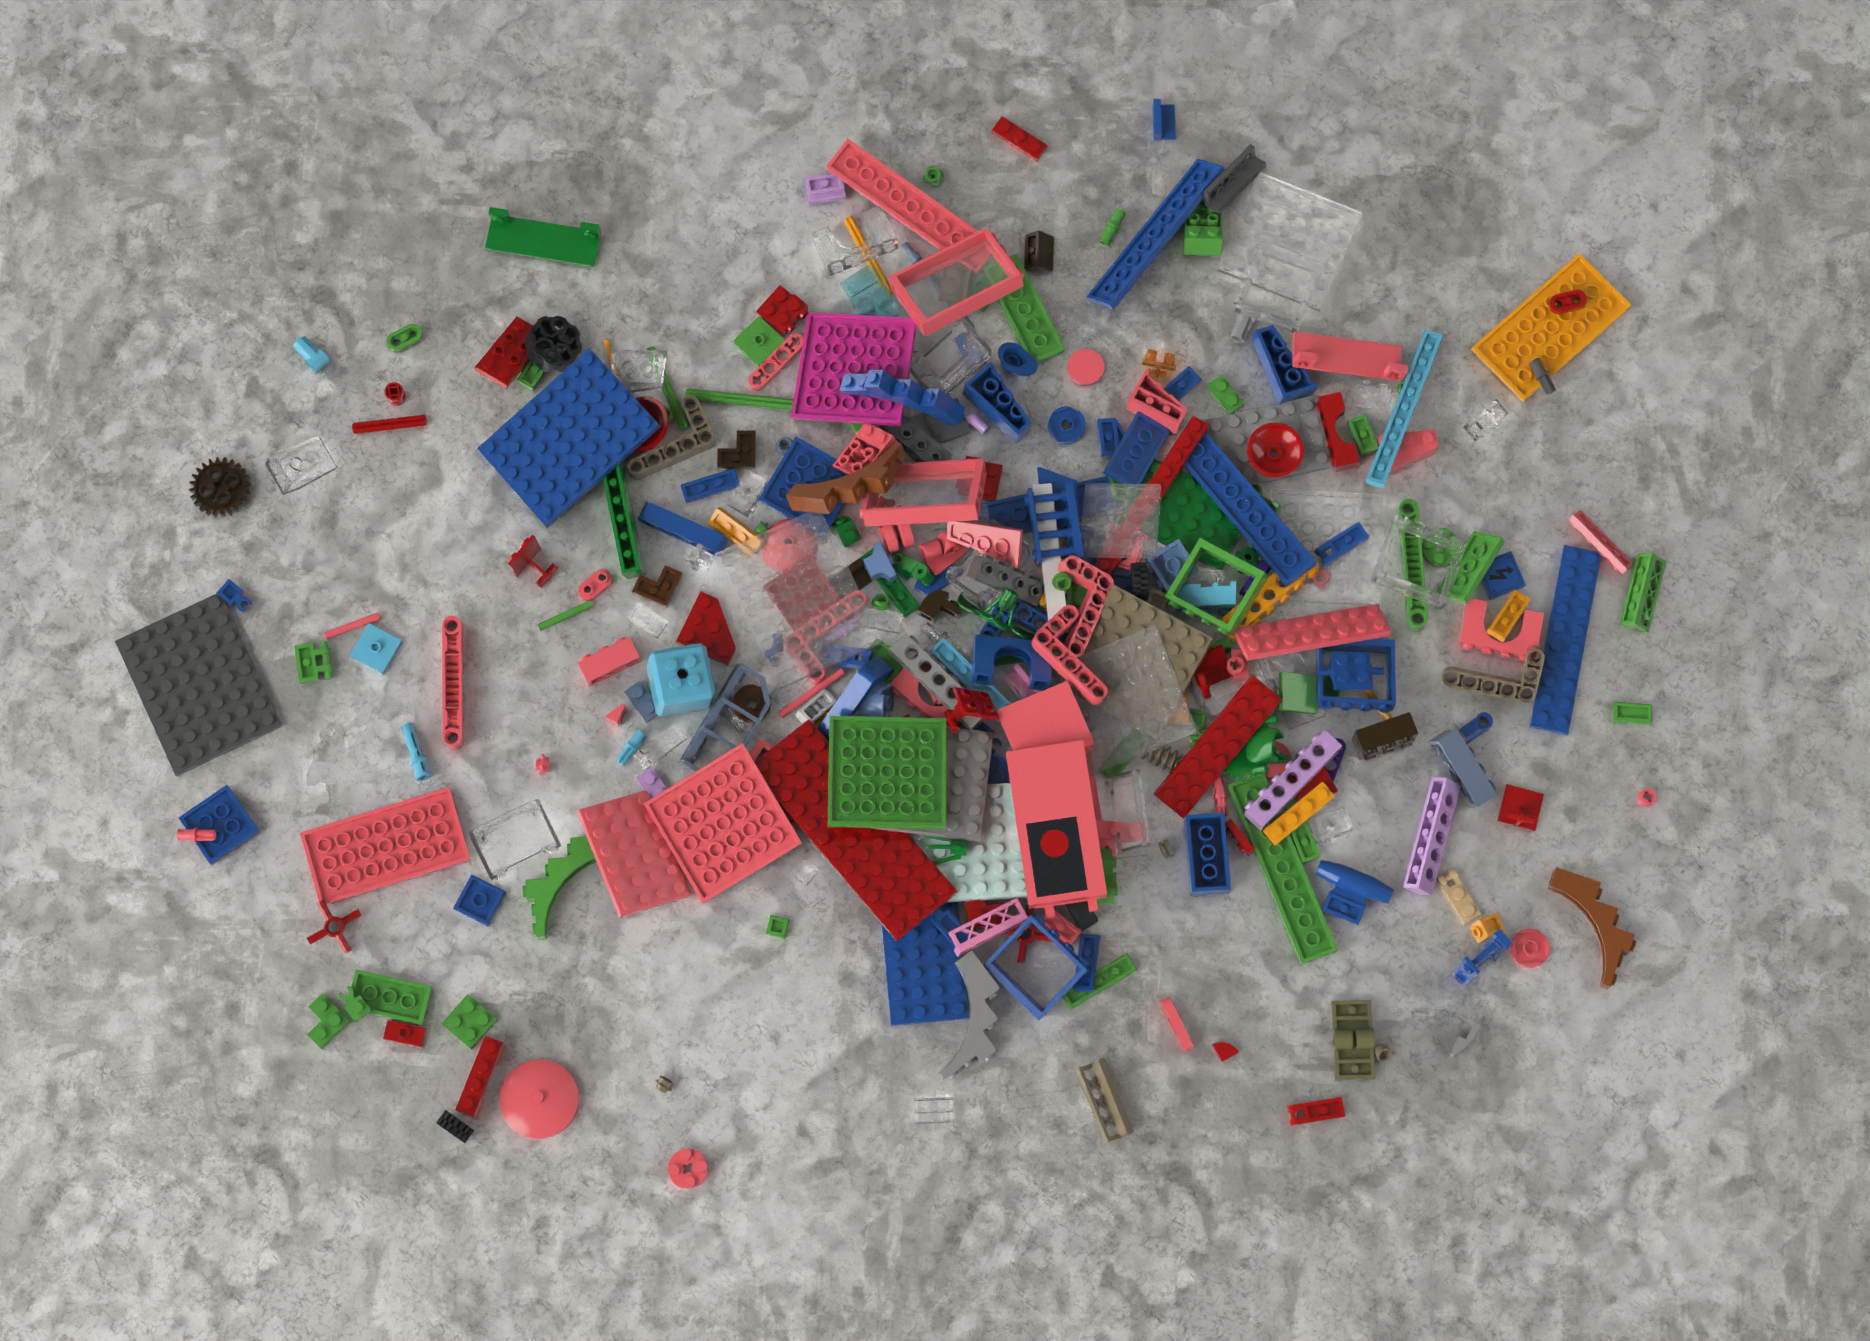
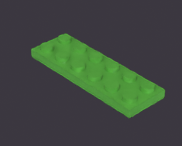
M1016 253L1011 257L1015 262L1016 268H1020L1024 274L1022 279L1024 287L998 299V302L1020 346L1038 364L1065 352V348ZM997 262L983 268L990 286L1008 278Z

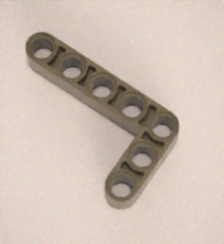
M687 395L682 400L685 416L693 432L630 460L628 469L632 478L637 480L645 478L711 449L715 445L713 430L697 397ZM689 403L696 404L692 409L686 407ZM697 419L703 420L701 425L694 424ZM706 435L711 437L709 441L701 440ZM687 443L694 444L691 449L684 448ZM669 451L677 452L676 455L672 457L667 455ZM653 458L659 459L657 464L650 463ZM635 466L642 467L638 472L632 470Z
M1537 645L1530 646L1526 651L1520 680L1452 666L1446 667L1443 670L1442 680L1449 687L1530 703L1537 694L1545 655L1541 647ZM1539 652L1541 655L1538 659L1533 660L1530 658L1531 653ZM1529 670H1534L1536 675L1533 678H1528L1526 673ZM1448 673L1456 674V678L1452 681L1447 680L1445 677ZM1467 677L1475 678L1474 683L1471 685L1466 684L1464 681ZM1486 681L1494 682L1493 687L1490 689L1485 688L1483 685ZM1505 685L1513 686L1512 691L1508 693L1502 689ZM1524 689L1532 690L1531 695L1527 697L1521 693Z

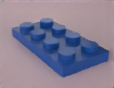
M1138 411L1102 473L1135 492L1170 430Z

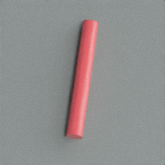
M375 613L326 631L324 634L326 639H329L368 623L381 620L379 613Z

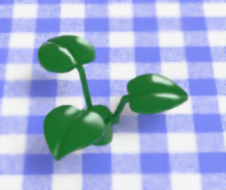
M1005 588L1003 594L999 595L984 611L967 601L962 593L959 595L957 603L961 608L974 615H980L984 620L993 623L997 628L1006 631L1009 627L1011 631L1026 640H1033L1035 634L1024 631L1012 624L1016 607L1015 602L1019 597L1013 590ZM999 602L1000 610L997 615L993 617L987 612ZM1011 609L1008 624L998 620L1003 610L1008 611Z

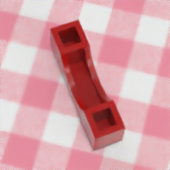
M1341 392L1319 396L1315 406L1317 413L1321 415L1322 421H1320L1322 432L1325 431L1326 447L1330 449L1331 467H1334L1336 472L1358 468L1360 461L1355 444L1342 440L1335 429L1336 421L1345 412Z
M487 1036L484 1037L455 1110L458 1113L477 1119L484 1102L489 1080L505 1050L506 1045L503 1042Z

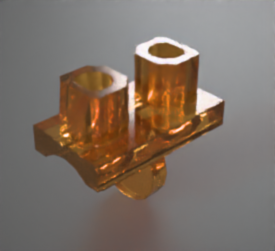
M1148 349L1145 359L1142 358L1141 364L1156 367L1155 370L1148 368V373L1154 375V380L1158 381L1159 376L1166 378L1167 372L1160 371V368L1171 371L1176 370L1175 354L1165 352L1163 362L1156 361L1158 351Z

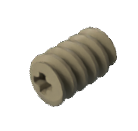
M1148 736L1140 751L1141 759L1148 756V763L1155 760L1154 766L1156 767L1162 763L1161 770L1169 767L1168 773L1170 774L1180 762L1182 755L1177 757L1178 750L1171 753L1170 746L1164 750V743L1157 746L1158 740L1156 739L1151 743V736Z

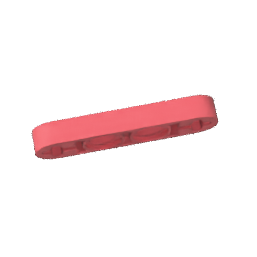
M798 333L790 335L750 375L748 381L752 390L760 391L764 389L802 351L803 336ZM793 340H795V341L800 340V341H799L800 345H799V346H798V345H794V346H793ZM782 351L788 353V358L785 360L778 358V354ZM769 364L776 367L772 373L765 371V367ZM753 379H760L761 384L756 383L754 385Z

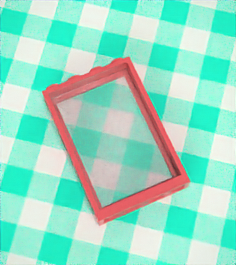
M987 228L888 277L891 290L924 336L1024 287L1022 280L1024 274L1022 270L1016 268L1013 258L1007 256L1004 246L998 244L996 235L994 233L991 234Z
M984 458L902 463L894 473V484L886 494L866 492V495L863 496V507L860 508V518L864 519L865 526L978 520L987 476Z

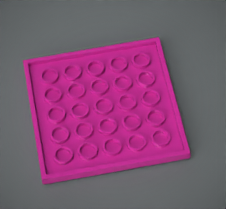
M808 312L791 418L793 420L902 426L905 405L870 396L843 394L839 390L844 374L868 373V370H884L895 379H909L917 325L912 318Z

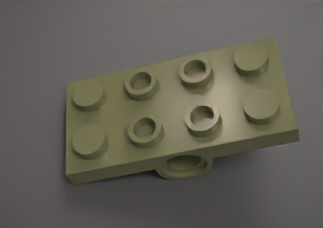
M1371 1000L1331 1001L1335 1080L1375 1079V1036L1372 1026Z

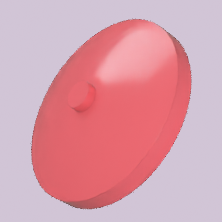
M531 1060L517 1066L506 1077L500 1091V1108L505 1121L514 1131L531 1139H546L564 1131L575 1118L579 1106V1091L574 1078L564 1067L549 1060Z

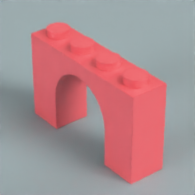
M1470 598L1469 602L1465 605L1458 646L1467 651L1475 649L1480 650L1481 653L1486 655L1494 653L1499 654L1500 657L1505 659L1513 657L1518 658L1520 662H1524L1527 649L1530 646H1538L1544 613L1525 610L1522 614L1518 636L1509 642H1499L1492 639L1484 628L1487 601ZM1537 651L1531 653V659L1535 660Z
M925 664L921 667V670L928 672L931 670V666ZM905 668L890 683L892 685L890 688L897 698L902 697L906 700L905 704L913 711L915 709L921 713V718H946L944 715L945 710H947L946 707L931 706L921 699L918 693L920 682Z

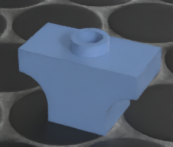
M880 542L873 544L874 551L872 555L863 559L864 566L871 580L885 578L890 583L897 580L896 573L892 567L894 562L891 555H886Z

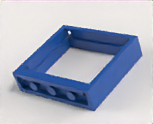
M1370 639L1316 649L1317 707H1322V709L1341 708V710L1345 711L1351 709H1360V711L1364 712L1379 710L1383 713L1393 711L1396 705L1395 640ZM1323 650L1386 654L1387 700L1323 696V675H1318V668H1323Z
M1033 913L983 966L1040 1020L1090 967L1088 966V961L1083 956H1077L1073 952L1075 949L1068 942L1064 943L1059 938L1060 934L1054 928L1050 929L1045 924L1046 921L1042 916ZM1032 923L1080 968L1074 977L1044 1008L995 962Z

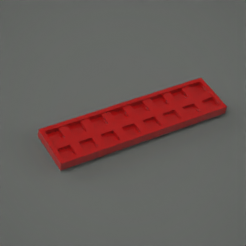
M1251 675L1153 794L1184 819L1185 815L1189 813L1282 699L1254 675Z

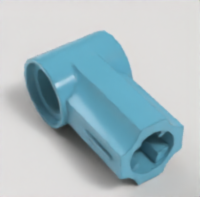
M306 336L298 338L293 345L294 349L305 359V362L315 373H318L331 361Z

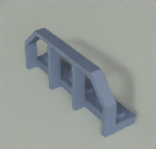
M742 663L736 664L678 763L684 767H689L695 772L699 770L693 763L697 758V750L699 748L702 749L707 741L705 738L707 734L732 749L737 747L713 732L717 724L715 720L718 715L721 716L724 713L726 705L754 721L742 742L747 746L771 705L765 677ZM744 671L760 681L765 704L757 717L728 700V698L731 699L734 696L737 683H741L746 675Z

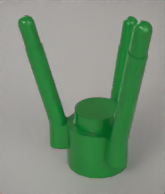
M921 835L926 838L950 842V845L934 844L926 846L928 849H950V854H954V856L933 861L935 865L952 860H961V856H966V840Z

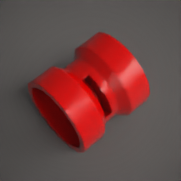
M397 382L389 383L386 386L385 395L388 402L394 406L402 405L406 400L403 387Z

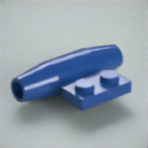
M1321 860L1315 873L1336 886L1328 893L1322 911L1356 925H1359L1365 910V899L1388 904L1394 891L1393 888L1373 876L1330 861Z

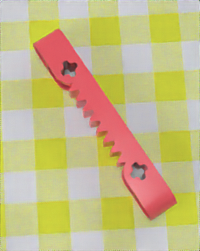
M448 616L442 623L443 741L451 750H459L464 745V628L460 619L456 616ZM451 624L458 625L454 631L448 630ZM453 735H457L458 740L454 743H450L449 738Z

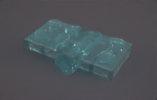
M872 264L867 265L840 282L858 315L904 317Z

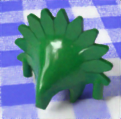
M1278 715L1268 716L1224 769L1223 772L1225 774L1231 773L1230 778L1232 780L1239 776L1241 781H1245L1248 775L1255 779L1257 774L1268 773V764L1288 763L1289 756L1280 753L1273 742L1276 739L1284 738V734L1278 728L1269 727V724L1280 721Z

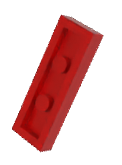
M1001 116L991 130L992 134L1038 162L1048 147L1047 144Z

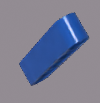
M650 502L645 503L638 517L641 523L717 557L722 556L729 541L727 537Z

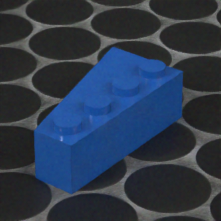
M990 361L964 385L963 395L1017 444L1029 433L1032 423L1019 403L1017 404L1010 389L1008 390L1002 377L996 372L993 363Z

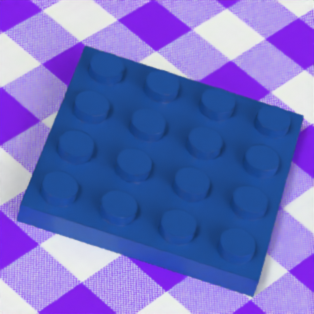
M796 436L758 501L824 538L844 503L838 502L830 514L793 511L786 495L795 484L821 483L838 479L847 474L833 467L837 460L836 458Z

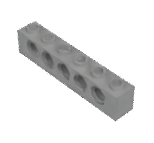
M905 633L889 648V654L944 707L953 711L958 701L957 698L949 697L948 693L953 691L954 687L962 688L959 685L960 681L953 674L950 676L945 671L946 667L938 661L936 663L932 659L933 655L926 648L922 649L914 636H908ZM911 651H914L918 654V656L914 659H911L907 656V654ZM927 664L931 666V670L924 672L921 670V667ZM937 678H943L945 683L937 685L934 681ZM965 715L960 722L972 731L985 719Z

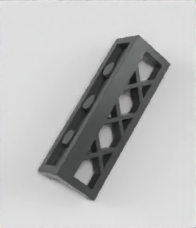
M1250 144L1203 191L1206 207L1220 214L1266 168V162L1256 157L1254 146Z

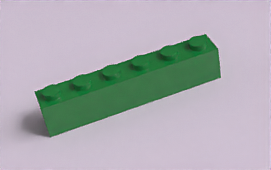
M619 464L603 478L621 572L627 579L639 577V575H646L625 469Z

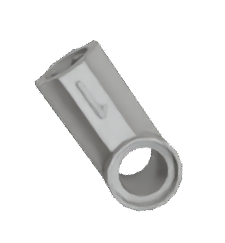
M1241 304L1236 317V323L1230 335L1234 341L1245 343L1252 325L1254 326L1259 309Z

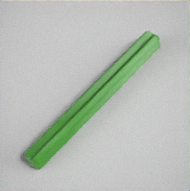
M651 346L645 350L680 430H687L690 427L657 351L654 346Z

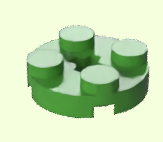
M1446 528L1432 530L1425 536L1422 543L1423 557L1433 566L1446 567L1455 562L1460 552L1458 538ZM1437 544L1444 545L1445 552L1437 551Z

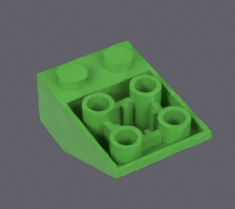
M1200 202L1184 222V255L1221 256L1223 242L1222 212L1218 214L1206 207L1205 202Z

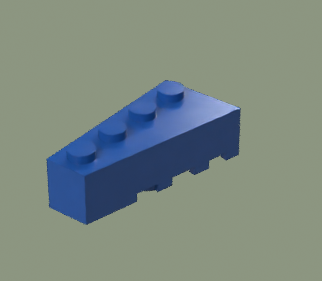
M1271 325L1256 330L1251 340L1277 403L1280 405L1288 401L1313 395L1318 386L1315 382L1311 381L1305 369L1293 367V353L1287 348L1286 342L1276 328Z

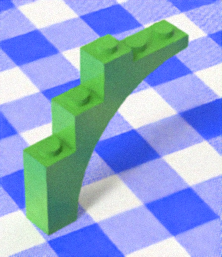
M587 836L570 838V843L567 844V853L571 857L548 859V864L545 865V875L549 876V878L525 880L526 885L522 887L523 897H526L528 902H535V904H531L532 916H535L536 923L532 924L533 935H536L538 940H545L547 938V923L550 910L565 884L581 870L597 863Z

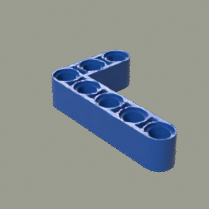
M1018 599L1016 600L1012 621L1036 634L1040 628L1035 623L1038 621L1048 622L1047 616ZM999 602L997 603V605L991 613L993 617H995L998 611L1000 610V607L998 606ZM1011 609L1008 611L1003 610L999 617L1005 624H1008ZM1027 612L1029 616L1023 619L1019 617V613ZM986 621L979 635L990 634L1000 637L1004 630ZM1069 632L1064 633L1058 639L1062 644H1064ZM1071 646V651L1075 653L1074 647Z
M880 656L863 665L817 728L822 735L829 741L830 716H854L871 690L885 682L895 668Z

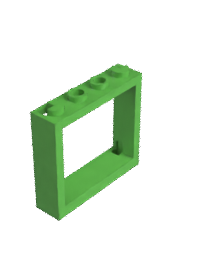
M1199 538L1165 598L1169 601L1168 604L1177 610L1179 607L1182 608L1189 617L1194 619L1196 616L1201 619L1200 622L1204 625L1217 627L1216 631L1222 635L1229 634L1234 636L1269 577L1264 571ZM1203 551L1255 578L1228 624L1176 597Z

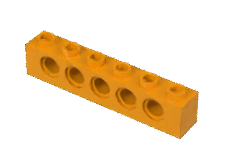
M1317 562L1316 566L1288 587L1279 586L1282 581L1275 573L1269 576L1251 608L1254 606L1260 607V611L1252 612L1250 608L1244 618L1246 623L1239 627L1261 624V620L1266 615L1270 616L1276 610L1275 607L1280 603L1284 604L1290 598V594L1293 591H1299L1308 578L1312 579L1318 574L1319 563ZM1267 594L1275 595L1272 600L1265 599ZM1239 604L1220 620L1228 624ZM1226 635L1233 643L1237 642L1235 635Z

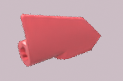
M946 530L940 533L936 539L919 545V551L930 570L935 575H938L966 555L967 547L948 540Z

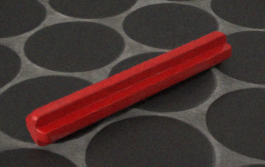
M425 415L357 422L352 424V431L354 434L426 426L427 418Z

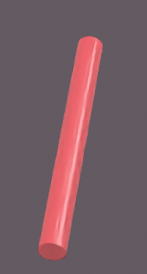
M841 668L781 709L778 712L782 718L811 699L845 675L844 671Z

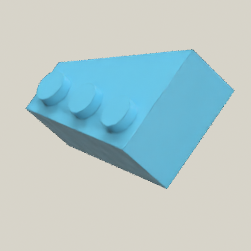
M1236 581L1230 582L1229 586H1219V582L1213 583V586H1202L1201 583L1183 584L1176 597L1210 615L1211 613H1218L1220 616H1225L1236 605ZM1179 607L1178 610L1176 609V612H1180V614L1186 615L1184 613L1185 610H1183L1182 608Z

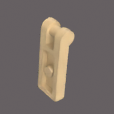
M1454 868L1448 870V873L1444 876L1440 875L1437 877L1436 880L1463 925L1482 915ZM1452 880L1455 885L1449 888L1447 882Z

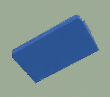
M1153 99V140H1175V105H1161V99Z

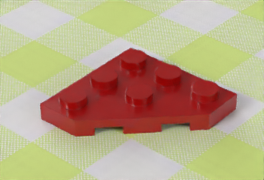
M700 591L676 643L681 646L701 643L707 649L708 658L728 666L736 651V647L718 598Z

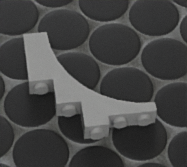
M972 950L954 962L963 977L968 991L970 1004L969 1023L966 1036L959 1051L951 1062L939 1072L942 1079L948 1078L951 1080L959 1074L957 1071L962 1066L967 1068L974 1062V1057L979 1062L984 1060L986 1063L995 1056L993 1053L996 1051V1048L983 1030L988 1032L996 1026L995 1021L998 1018L985 1002V999L987 998L990 1001L997 996L998 993L996 991L1000 987Z

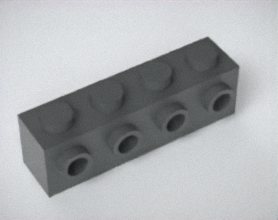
M904 415L902 426L879 425L881 430L893 435L897 442L902 444L903 450L907 451L909 457L915 462L952 460V454Z
M983 553L982 556H974L966 576L1002 593L1005 588H1009L1019 595L1018 600L1028 605L1038 606L1044 591V584L1039 583V578L1031 575L1026 577L1024 576V571L1017 568L1011 570L1009 569V564L1002 561L996 563L993 561L994 557Z

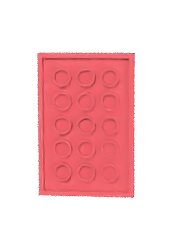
M647 790L577 811L619 919L688 898L691 895L675 856L644 805L645 802L650 800Z

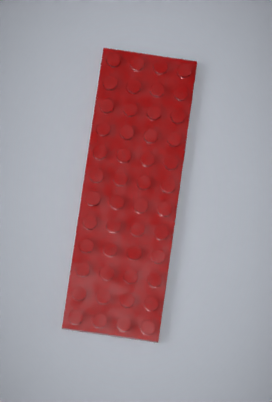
M810 719L755 761L781 807L897 942L958 893L908 833L872 828L828 827L829 741Z

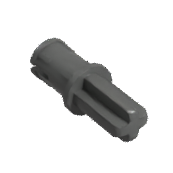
M1540 358L1532 360L1529 365L1536 375V381H1539L1545 394H1552L1556 391V388L1549 377L1550 373L1546 372Z

